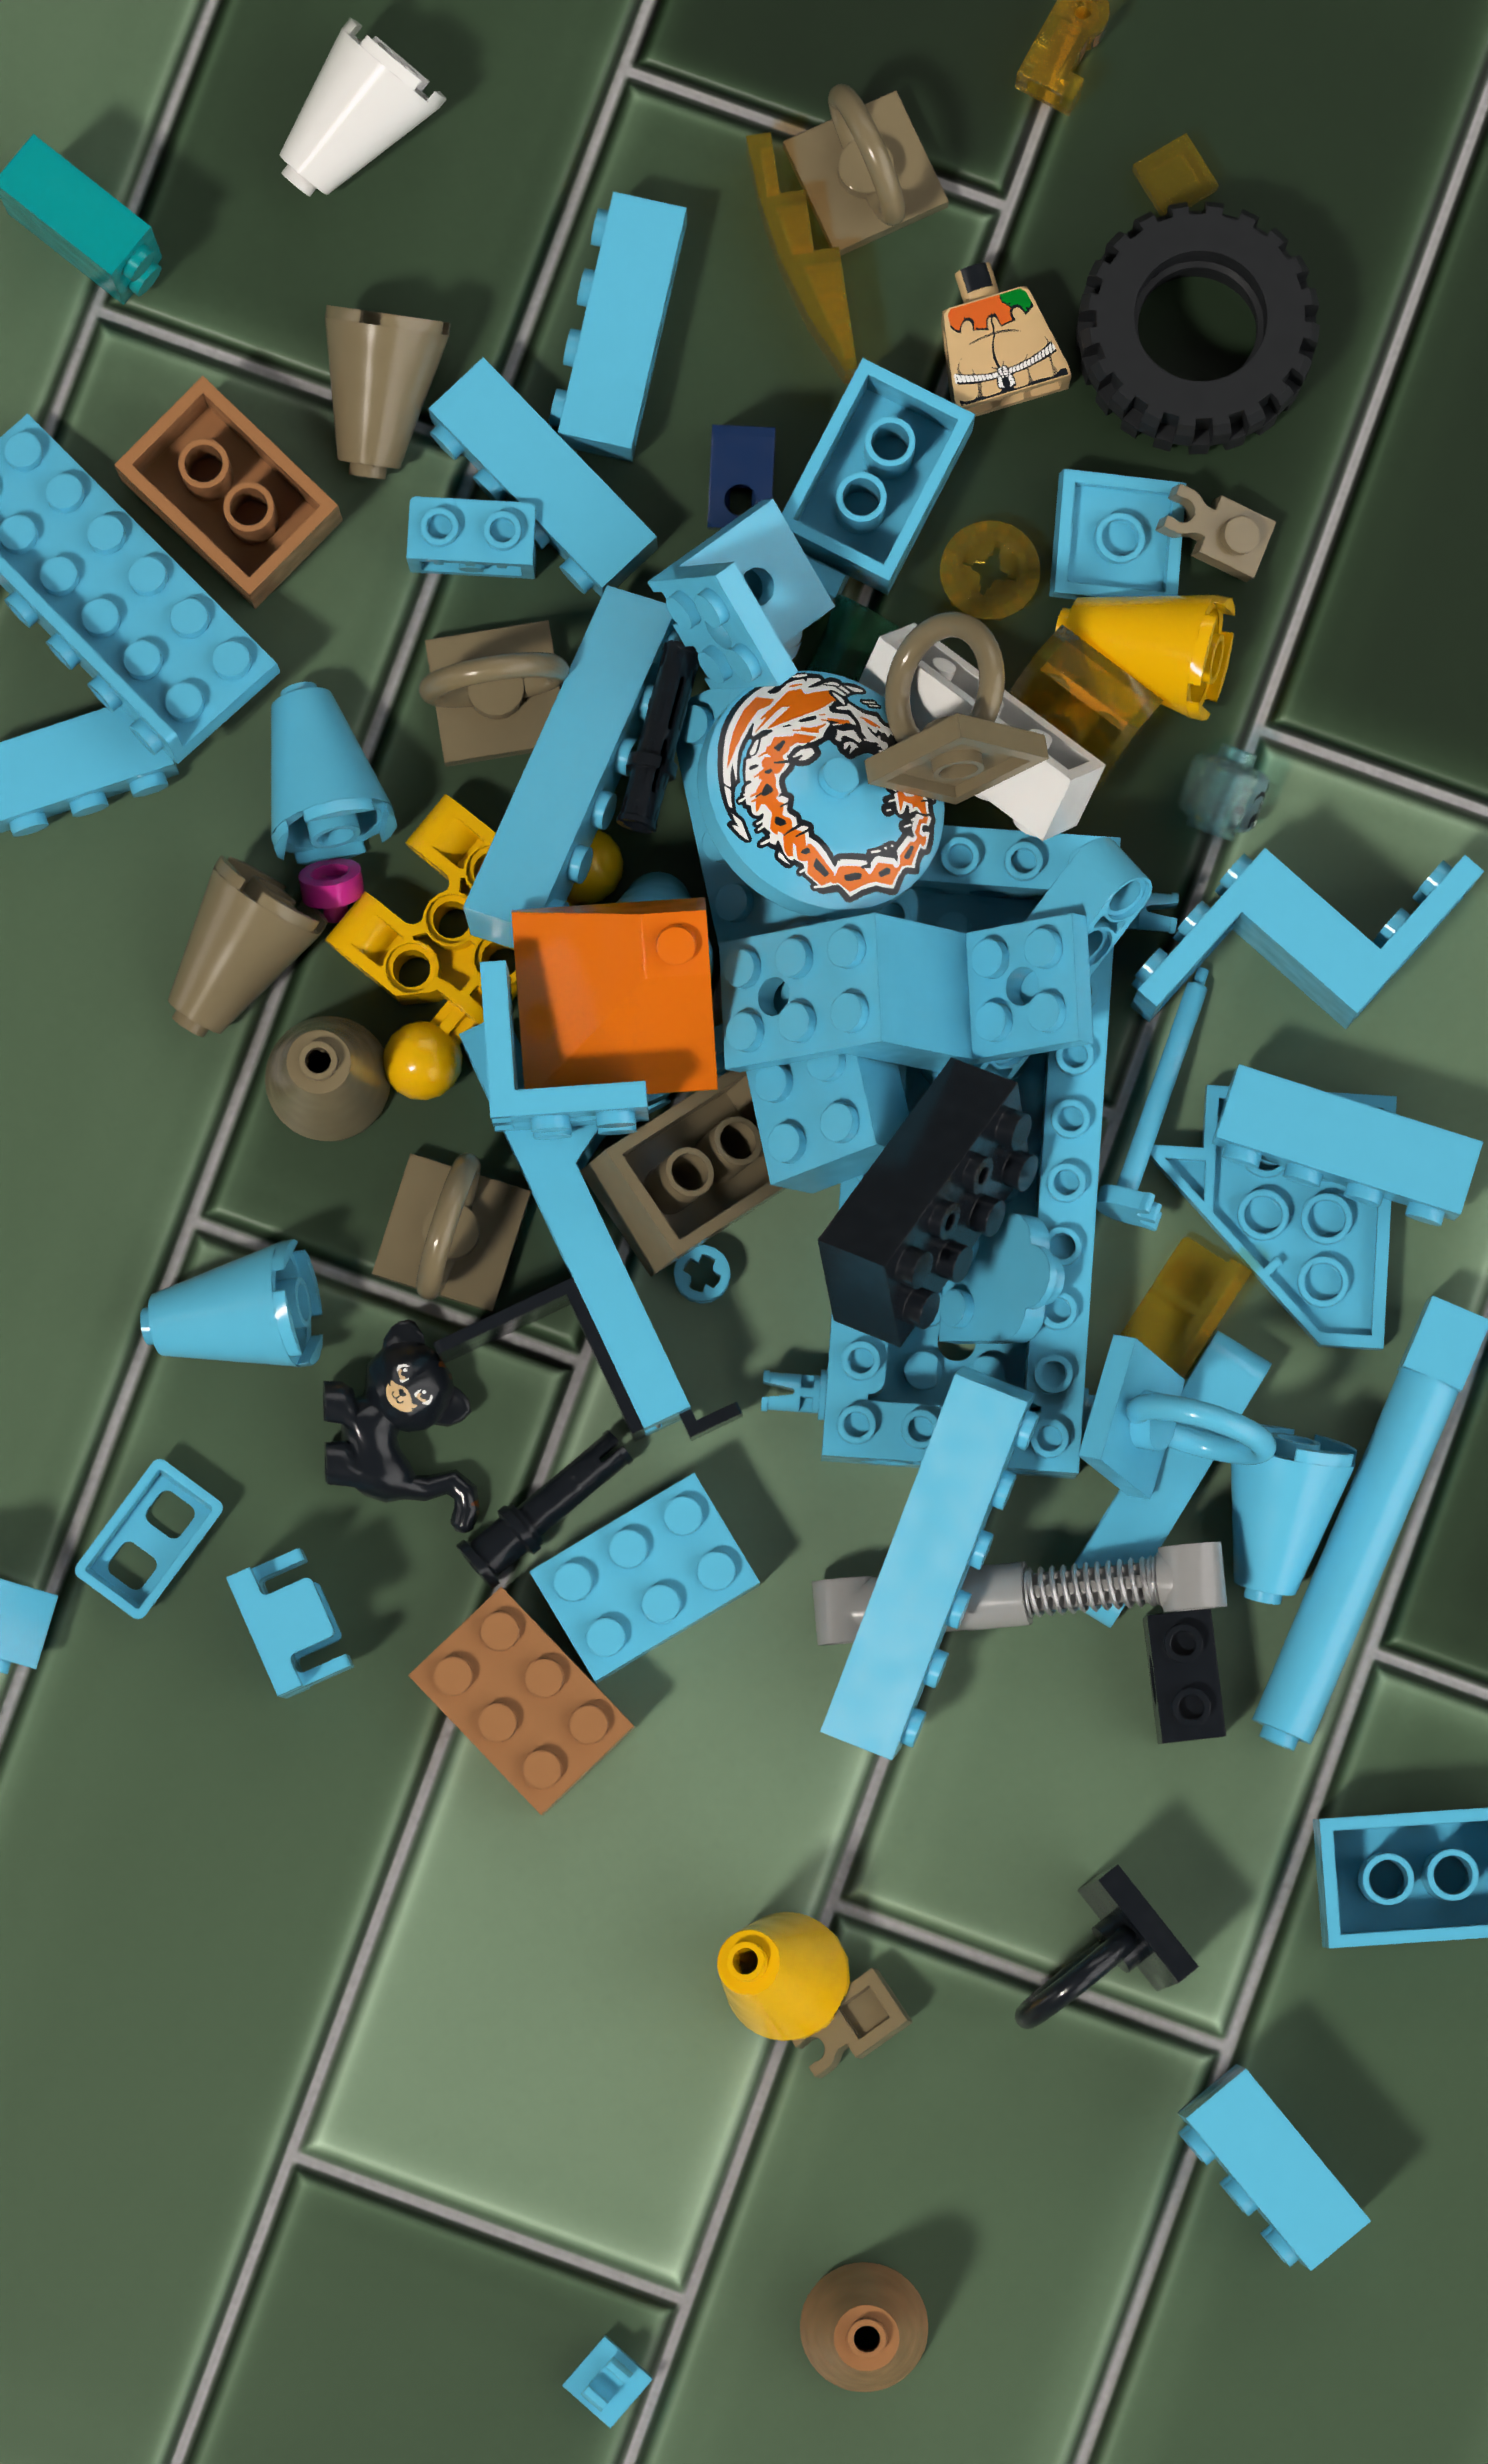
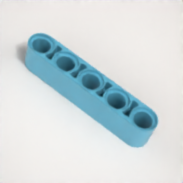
M1100 837L1090 841L1075 854L1025 921L1067 913L1087 916L1091 976L1151 896L1152 883L1115 841L1109 837ZM1034 972L1029 973L1021 985V997L1025 1004H1028L1037 993L1038 980ZM1030 1055L980 1063L973 1066L1011 1080ZM920 1069L922 1076L930 1085L941 1072Z
M1217 1330L1186 1379L1181 1397L1214 1404L1242 1415L1272 1363ZM1176 1422V1423H1179V1424H1181V1425H1184V1426H1187V1427H1190V1428H1193V1429H1196V1430H1199V1431H1203V1432L1210 1433V1434H1214V1435L1224 1436V1435H1221V1434H1219V1433H1216V1432H1213V1431H1210V1430H1207V1429H1204V1428H1200V1427H1197V1426H1193V1425H1189V1424H1184V1423ZM1167 1447L1164 1451L1151 1500L1128 1496L1119 1489L1076 1559L1075 1564H1077L1078 1569L1083 1568L1085 1562L1089 1564V1567H1094L1096 1561L1101 1566H1105L1107 1560H1110L1112 1565H1117L1119 1558L1123 1561V1564H1128L1130 1557L1134 1559L1135 1563H1139L1142 1556L1145 1559H1148L1150 1555L1154 1557L1158 1552V1547H1161L1214 1460ZM1123 1603L1119 1610L1112 1604L1108 1611L1101 1605L1097 1612L1089 1607L1086 1614L1111 1628L1125 1607V1604Z

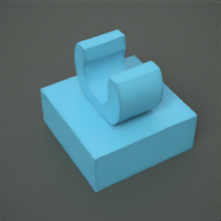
M604 2335L564 2381L562 2386L611 2429L649 2385L653 2377L610 2338Z

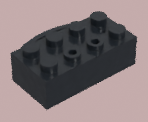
M952 1057L949 1059L818 1238L834 1321L897 1347L902 1346L915 1326L927 1329L932 1324L939 1309V1293L948 1280L959 1283L964 1279L973 1259L972 1246L981 1234L992 1237L997 1233L1005 1216V1200L1013 1189L1021 1192L1027 1190L1035 1178L1038 1158L1029 1153L1027 1144L1032 1120L1029 1114L1022 1112L1017 1082Z

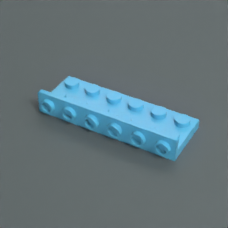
M28 413L0 437V585L10 594L4 599L5 603L28 628H31L36 622L42 626L51 636L46 641L47 646L68 669L72 670L79 664L93 678L87 685L108 710L114 712L118 707H121L134 720L129 726L130 730L152 754L155 755L163 749L179 764L280 673L278 664Z

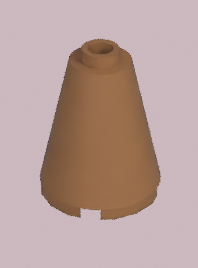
M868 2262L845 2264L824 2275L808 2294L800 2319L801 2341L810 2363L826 2380L849 2391L874 2392L886 2389L900 2382L918 2364L927 2343L928 2316L924 2302L914 2285L895 2269ZM871 2326L878 2331L879 2338L871 2345L861 2346L854 2342L855 2332L860 2327Z

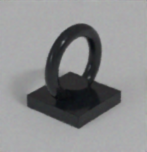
M1118 1864L1097 1874L1077 1890L1101 1920L1092 1927L1097 1942L1063 1967L1020 2004L1015 2012V2020L1021 2028L1032 2029L1042 2024L1084 1993L1116 1966L1126 1973L1138 1967L1156 1991L1180 1983L1199 1967Z

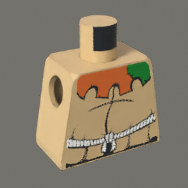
M989 262L974 264L956 272L955 278L964 304L942 311L941 319L951 402L974 413L976 417L1069 389L1072 375L1069 365L1028 287L1020 286L999 292Z

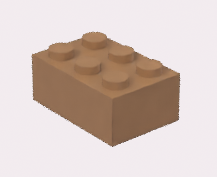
M204 376L114 464L121 481L254 609L343 521L339 506Z
M502 1587L488 1598L408 1675L537 1812L543 1816L635 1728L624 1714Z

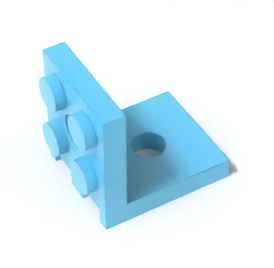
M774 499L761 500L648 581L653 592H662L665 596L667 609L676 622L673 626L685 647H695L698 653L699 664L707 675L705 681L710 690L780 686L798 673L783 644L835 607ZM748 570L756 572L762 581L763 591L759 601L756 600L743 577Z
M506 960L480 962L490 1118L492 1119L493 1126H495V1132L531 1130L534 1139L550 1140L572 1137V1127L597 1125L599 1135H621L637 1132L636 1122L649 1121L646 1081L518 1090L511 977Z

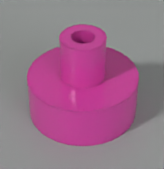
M334 858L315 862L303 868L298 875L303 903L312 908L323 909L324 916L329 923H339L349 911L348 905L360 899L365 891L361 866L356 861L350 859Z

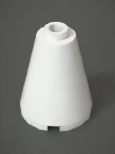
M351 17L342 27L279 154L287 163V166L281 172L282 175L309 197L316 189L329 195L436 112L447 100L440 91H434L430 97L426 96L422 91L430 81L377 36L372 39L366 35L363 40L356 37L355 35L363 26Z

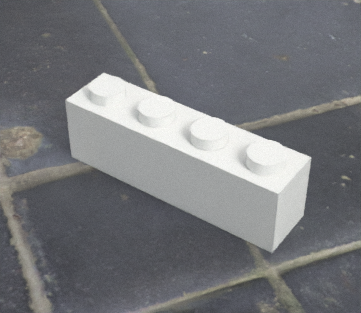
M916 623L879 636L858 683L874 690L885 698L886 680L893 657L905 637L917 626ZM940 641L935 643L925 653L917 666L912 681L910 693L911 712L914 722L920 731L928 723L939 718L952 716L956 713L970 715L978 693L979 670ZM1004 689L1002 704L995 722L1044 734L1049 759L975 796L991 802L1011 817L1016 827L1022 832L1044 841L1077 826L1106 764Z

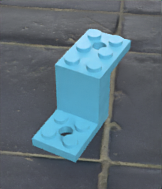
M1266 848L1254 860L1244 853L1219 881L1220 885L1215 890L1221 896L1212 907H1209L1202 900L1177 928L1178 932L1173 937L1179 943L1175 949L1168 955L1163 949L1159 948L1136 973V978L1131 985L1137 989L1131 1007L1145 1020L1150 1022L1233 930L1343 1028L1347 1029L1471 890L1484 871L1466 855L1453 868L1443 860L1412 897L1419 904V907L1411 915L1401 907L1372 942Z
M874 912L719 943L725 1070L745 1072L848 1054L919 1069L941 1071L951 1057L970 1065L1094 1044L1087 916L1067 913L964 933ZM1034 972L1038 980L1037 993L1028 1004H1025L1021 997V985L1024 978L1029 973ZM785 982L789 990V999L787 1005L777 1014L773 1003L774 994L779 985Z

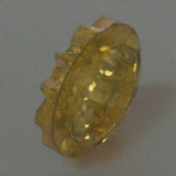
M992 520L970 524L957 532L945 547L940 564L941 584L952 606L977 619L1001 621L1018 611H1022L1038 588L1040 580L1038 553L1030 539L1022 531L1010 524ZM995 547L1000 548L998 557L1000 559L999 569L1007 573L1009 578L1016 581L1009 579L1005 581L995 580L991 588H987L985 595L979 594L981 591V585H979L980 574L973 571L971 566L963 563L965 562L970 565H974V563L985 564L989 556H993Z

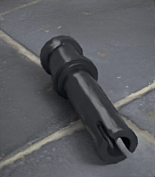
M609 1430L602 1433L603 1435L517 1508L512 1503L509 1506L504 1505L497 1511L499 1518L471 1542L462 1540L456 1545L463 1557L491 1589L500 1584L498 1576L527 1552L534 1555L541 1549L540 1545L544 1543L541 1535L557 1524L565 1515L627 1464L630 1465L634 1461L623 1446L604 1462L600 1461L619 1442Z

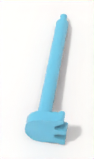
M1198 967L1193 982H1187L1117 1185L1101 1186L1097 1196L1096 1209L1103 1215L1151 1231H1156L1162 1216V1212H1160L1162 1205L1154 1202L1155 1195L1153 1193L1138 1191L1208 991L1207 987L1204 986L1209 974V970L1206 968Z

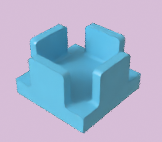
M301 1548L294 1549L254 1568L248 1567L226 1577L276 1694L286 1699L354 1667L350 1655L343 1654L310 1670L302 1671L300 1666V1659L340 1641L342 1633L321 1585L313 1582L312 1579L303 1578L272 1593L267 1591L265 1586L267 1580L308 1562L304 1550Z

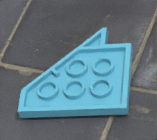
M1207 1085L1205 1087L1202 1147L1154 1145L1149 1157L1150 1160L1318 1347L1383 1350L1391 1201L1383 1198L1380 1207L1363 1204L1345 1197L1346 1186L1322 1179L1320 1187H1311L1283 1177L1285 1167L1261 1160L1259 1168H1252L1223 1158L1224 1147L1211 1143L1229 1086ZM1329 1092L1396 1114L1397 1096Z

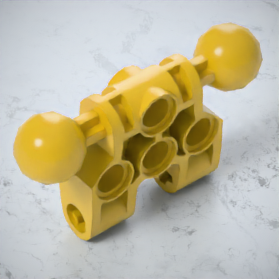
M447 794L441 798L405 842L413 852L449 881L447 890L437 894L429 901L424 910L422 920L416 924H408L376 898L364 891L361 898L354 903L325 938V941L400 1004L411 1005L438 1002L443 999L447 1000L430 1022L416 1021L403 1025L391 1035L384 1048L383 1067L387 1081L396 1092L409 1099L429 1100L442 1096L454 1086L461 1073L463 1058L459 1046L462 1043L459 1034L484 1022L480 962L488 961L490 956L497 950L503 948L514 950L513 948L472 936L469 928L462 936L457 938H446L439 933V922L447 912L455 909L464 910V903L496 832ZM599 829L590 846L593 849L590 870L582 884L574 883L566 901L569 903V906L590 905L603 901L615 891L622 878L624 861L620 848L609 834ZM413 958H423L429 961L430 974L425 982L416 987H406L400 984L399 971L405 962ZM516 970L510 975L512 1001L517 996Z

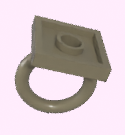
M838 84L830 90L828 96V105L832 119L783 141V149L834 258L948 208L949 201L897 91H893L864 105L852 87L846 84Z
M943 612L921 622L902 641L891 662L885 686L887 721L897 744L864 760L868 784L956 805L1049 759L1044 734L995 722L1004 694V661L994 635L980 620L962 612ZM950 637L959 638L971 647L978 663L979 687L970 715L956 713L952 716L939 718L928 723L920 731L914 722L910 704L911 686L917 666L925 653L935 643Z
M549 620L425 640L430 674L422 679L419 685V694L426 703L436 707L445 766L449 767L532 753L560 691V685L569 674L567 661L561 656L554 654Z
M410 1153L372 1275L417 1289L420 1297L426 1300H433L439 1296L494 1313L532 1192L481 1176L480 1161L472 1153L460 1154L452 1166Z

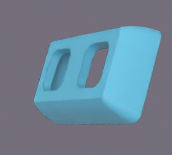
M157 1459L152 1462L77 1563L75 1574L134 1619H141L145 1617L220 1516L223 1505L217 1498L163 1459ZM165 1491L173 1492L189 1504L195 1512L194 1518L178 1538H169L147 1520V1512L160 1494ZM128 1542L136 1544L151 1555L157 1563L155 1571L144 1586L138 1590L131 1589L109 1571L111 1560L120 1548Z

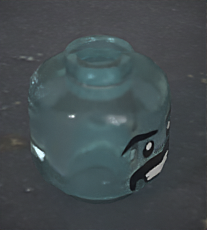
M1221 743L1218 754L1210 752L1196 754L1191 761L1178 797L1179 808L1189 815L1186 825L1230 841L1234 840L1236 832L1247 833L1253 830L1270 787L1268 776L1261 770L1253 767L1257 755Z

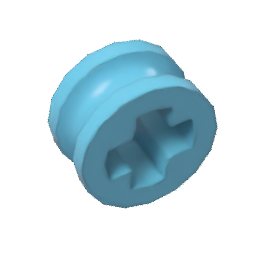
M699 1245L676 1260L674 1268L675 1285L680 1294L691 1302L698 1304L712 1303L722 1297L728 1289L731 1278L729 1263L724 1254L715 1247ZM706 1257L714 1261L713 1273L720 1277V1280L714 1288L705 1284L703 1292L695 1291L690 1288L692 1277L685 1272V1267L690 1261L699 1265L701 1258Z

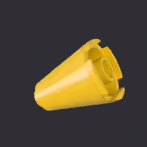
M1220 595L1078 597L1071 608L1063 607L1060 611L1055 628V644L1063 645V656L1066 660L1182 715L1203 721L1207 720L1211 713L1202 705L1205 700L1217 702L1227 673L1234 633L1222 631L1223 614L1235 616V605L1232 598Z
M774 1913L754 1921L731 1935L721 1946L717 1958L718 1973L728 2003L736 2017L754 2033L779 2041L806 2039L826 2028L836 2016L834 2014L838 2010L843 1997H846L850 1984L848 1957L838 1937L821 1922L800 1913Z

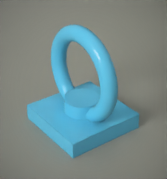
M1113 1334L1078 1456L1126 1495L1151 1500L1164 1451L1167 1447L1214 1461L1256 1465L1267 1462L1274 1456L1276 1441L1265 1427L1246 1416L1214 1404L1181 1397L1185 1382L1183 1377L1137 1338ZM1176 1422H1180V1423L1189 1424V1425L1197 1426V1427H1200V1428H1204V1429H1207V1430H1210V1431L1219 1433V1434L1224 1435V1436H1219V1435H1214V1434L1206 1433V1432H1203V1431H1199V1430H1196V1429H1193V1428H1190V1427L1181 1425V1424L1176 1423Z

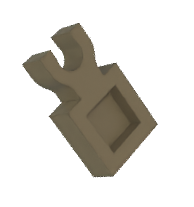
M1181 483L1173 487L1168 499L1180 503L1185 508L1186 520L1185 522H1179L1167 515L1159 519L1155 531L1171 538L1189 537L1196 540L1191 554L1192 557L1244 582L1253 579L1276 521L1222 495L1213 499L1209 507L1195 490Z
M871 1968L849 1984L846 1997H843L838 2010L834 2014L836 2016L826 2028L806 2039L791 2041L795 2047L803 2049L812 2040L817 2038L823 2042L825 2047L823 2057L809 2066L813 2075L822 2079L838 2066L844 2051L850 2048L855 2058L863 2059L912 2024L913 2021L880 1971Z

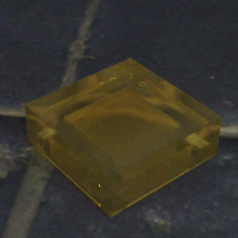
M1187 133L1136 162L1132 167L1133 173L1160 216L1166 215L1168 205L1187 202L1188 206L1191 207L1216 192L1219 184Z

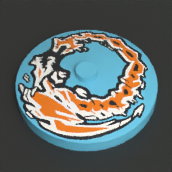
M798 671V673L780 686L749 687L744 690L723 710L713 723L703 743L698 762L697 789L701 813L713 843L727 864L747 885L766 899L785 909L816 918L843 919L869 914L882 909L902 896L923 875L937 852L944 826L945 807L943 801L868 784L864 760L897 744L887 721L885 698L857 681L827 672Z

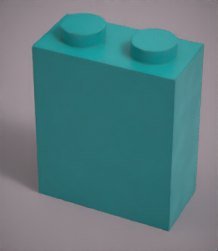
M32 134L0 173V198L7 213L122 305L127 302L133 293L140 297L154 284L162 270L158 263L163 257L151 226L35 134Z

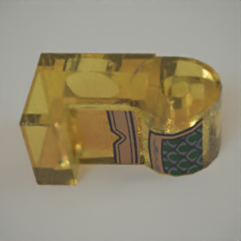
M1057 0L1017 72L1015 88L1070 116L1081 96L1085 80L1074 72L1085 52L1096 47L1104 38L1110 16L1109 1Z

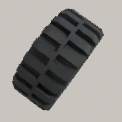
M1206 201L1203 211H1189L1187 202L1168 205L1166 215L1156 218L1150 211L1135 219L1132 230L1126 234L1119 231L1106 244L1105 253L1102 258L1095 260L1087 277L1079 307L1076 350H1079L1081 353L1080 370L1086 385H1093L1097 392L1095 402L1106 416L1114 412L1122 420L1120 429L1136 439L1140 432L1154 438L1152 447L1168 452L1171 451L1172 444L1188 446L1189 454H1207L1210 446L1222 444L1225 450H1229L1243 445L1246 436L1253 432L1259 436L1275 424L1277 416L1283 410L1288 411L1297 398L1304 380H1306L1318 344L1320 325L1316 323V314L1319 309L1316 288H1310L1307 284L1306 279L1309 269L1301 255L1290 256L1286 250L1289 240L1276 228H1273L1268 234L1258 228L1259 216L1242 209L1239 218L1223 214V203ZM1182 277H1204L1227 285L1241 296L1255 318L1256 339L1250 356L1236 372L1211 381L1186 380L1166 372L1147 355L1139 338V313L1149 294L1158 286Z

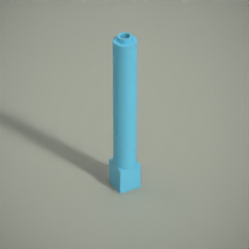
M1433 1295L1426 1300L1397 1368L1398 1374L1252 1718L1253 1721L1263 1725L1259 1737L1291 1751L1295 1750L1298 1741L1311 1745L1458 1393L1463 1390L1488 1330L1487 1318Z

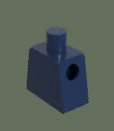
M712 424L708 530H720L740 516L730 512V493L735 489L743 488L752 492L751 507L761 500L773 499L776 446L775 427Z

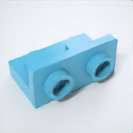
M412 497L409 505L406 555L410 572L535 579L537 557L534 543L536 506L531 502Z

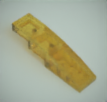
M771 132L746 136V154L758 210L778 269L808 331L844 385L850 383L858 367L839 247L814 250L805 189L780 193Z

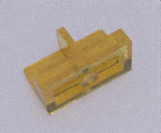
M1184 1237L1120 1335L1137 1338L1184 1378L1252 1271L1232 1258L1226 1262L1191 1238Z

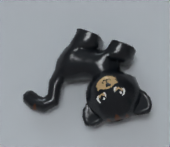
M399 1321L391 1327L383 1339L382 1349L366 1365L363 1395L356 1398L353 1388L342 1381H323L324 1421L341 1424V1441L324 1442L325 1481L329 1485L354 1487L363 1495L385 1503L404 1499L428 1501L447 1494L454 1498V1510L450 1519L451 1525L457 1532L467 1533L474 1529L480 1512L477 1486L456 1469L432 1475H416L409 1460L401 1450L397 1439L399 1431L415 1432L427 1430L433 1425L449 1427L462 1422L472 1412L468 1397L454 1386L452 1374L436 1351L425 1345L424 1335L415 1321Z

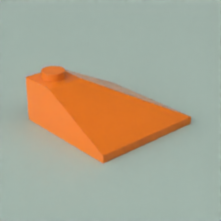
M705 897L511 911L524 1089L646 1081L647 1094L718 1090Z

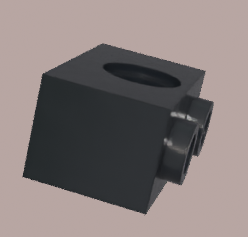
M1211 1608L1145 1616L1143 1618L1158 1745L1225 1737L1226 1728Z

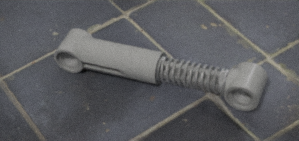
M1203 1542L1158 1547V1552L1154 1557L1150 1555L1148 1559H1145L1142 1556L1139 1563H1135L1134 1559L1130 1557L1128 1564H1123V1561L1119 1558L1117 1565H1112L1111 1561L1107 1560L1105 1566H1101L1096 1561L1094 1567H1089V1564L1085 1562L1083 1568L1078 1569L1077 1564L1074 1563L1071 1569L1067 1570L1066 1566L1062 1564L1060 1571H1056L1055 1567L1051 1565L1049 1572H1045L1040 1566L1038 1573H1033V1570L1030 1567L1028 1568L1025 1561L983 1565L981 1570L970 1567L961 1589L972 1594L967 1610L958 1630L947 1626L945 1632L1026 1626L1033 1623L1035 1614L1041 1617L1046 1612L1052 1616L1057 1610V1612L1063 1615L1067 1609L1072 1614H1075L1078 1608L1086 1613L1089 1607L1097 1612L1101 1605L1108 1611L1112 1604L1119 1610L1123 1603L1129 1609L1132 1608L1135 1602L1141 1608L1145 1603L1150 1604L1152 1607L1159 1604L1164 1612L1226 1607L1227 1596L1221 1542ZM859 1576L812 1581L818 1646L854 1643L878 1577Z

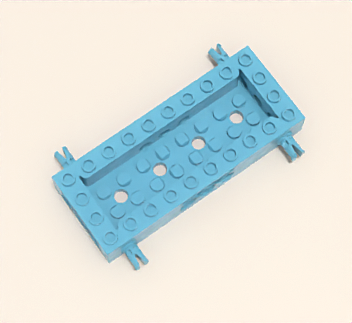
M944 825L937 852L923 875L902 896L875 912L964 933L1024 922L1075 854L1090 841L1105 836L1060 833L1041 841L1039 838L1019 830ZM1109 837L1120 847L1121 838ZM1151 892L1147 903L1127 929L1164 931L1175 934L1177 918L1148 911L1176 908L1179 894L1174 892L1171 894ZM1114 946L1090 976L1094 1044L1032 1054L1011 1079L1018 1083L1022 1112L1031 1116L1032 1124L1027 1144L1029 1153L1038 1158V1168L1035 1178L1027 1190L1021 1192L1013 1189L1005 1200V1213L1034 1216L1045 1224L1050 1239L1049 1251L1060 1259L1064 1268V1285L1059 1297L1053 1303L1045 1305L1043 1323L1039 1332L1032 1340L1022 1344H975L973 1353L961 1361L949 1360L939 1350L940 1305L932 1324L927 1329L915 1326L901 1347L834 1321L831 1310L827 1370L821 1369V1375L778 1373L764 1370L763 1384L790 1390L794 1393L762 1397L761 1411L817 1413L818 1420H824L821 1461L920 1468L953 1377L962 1366H966L1035 1393L1029 1411L1039 1414L1036 1428L1026 1451L1015 1447L1007 1471L1017 1475L1074 1479L1079 1474L1080 1457L1078 1454L1081 1447V1439L1084 1437L1096 1396L1090 1395L1089 1388H1085ZM898 1064L910 1114L930 1087V1084L922 1076L919 1068ZM865 1174L840 1183L839 1210ZM942 1288V1290H941L940 1293H939V1296H940V1304H941V1301H942L943 1288Z

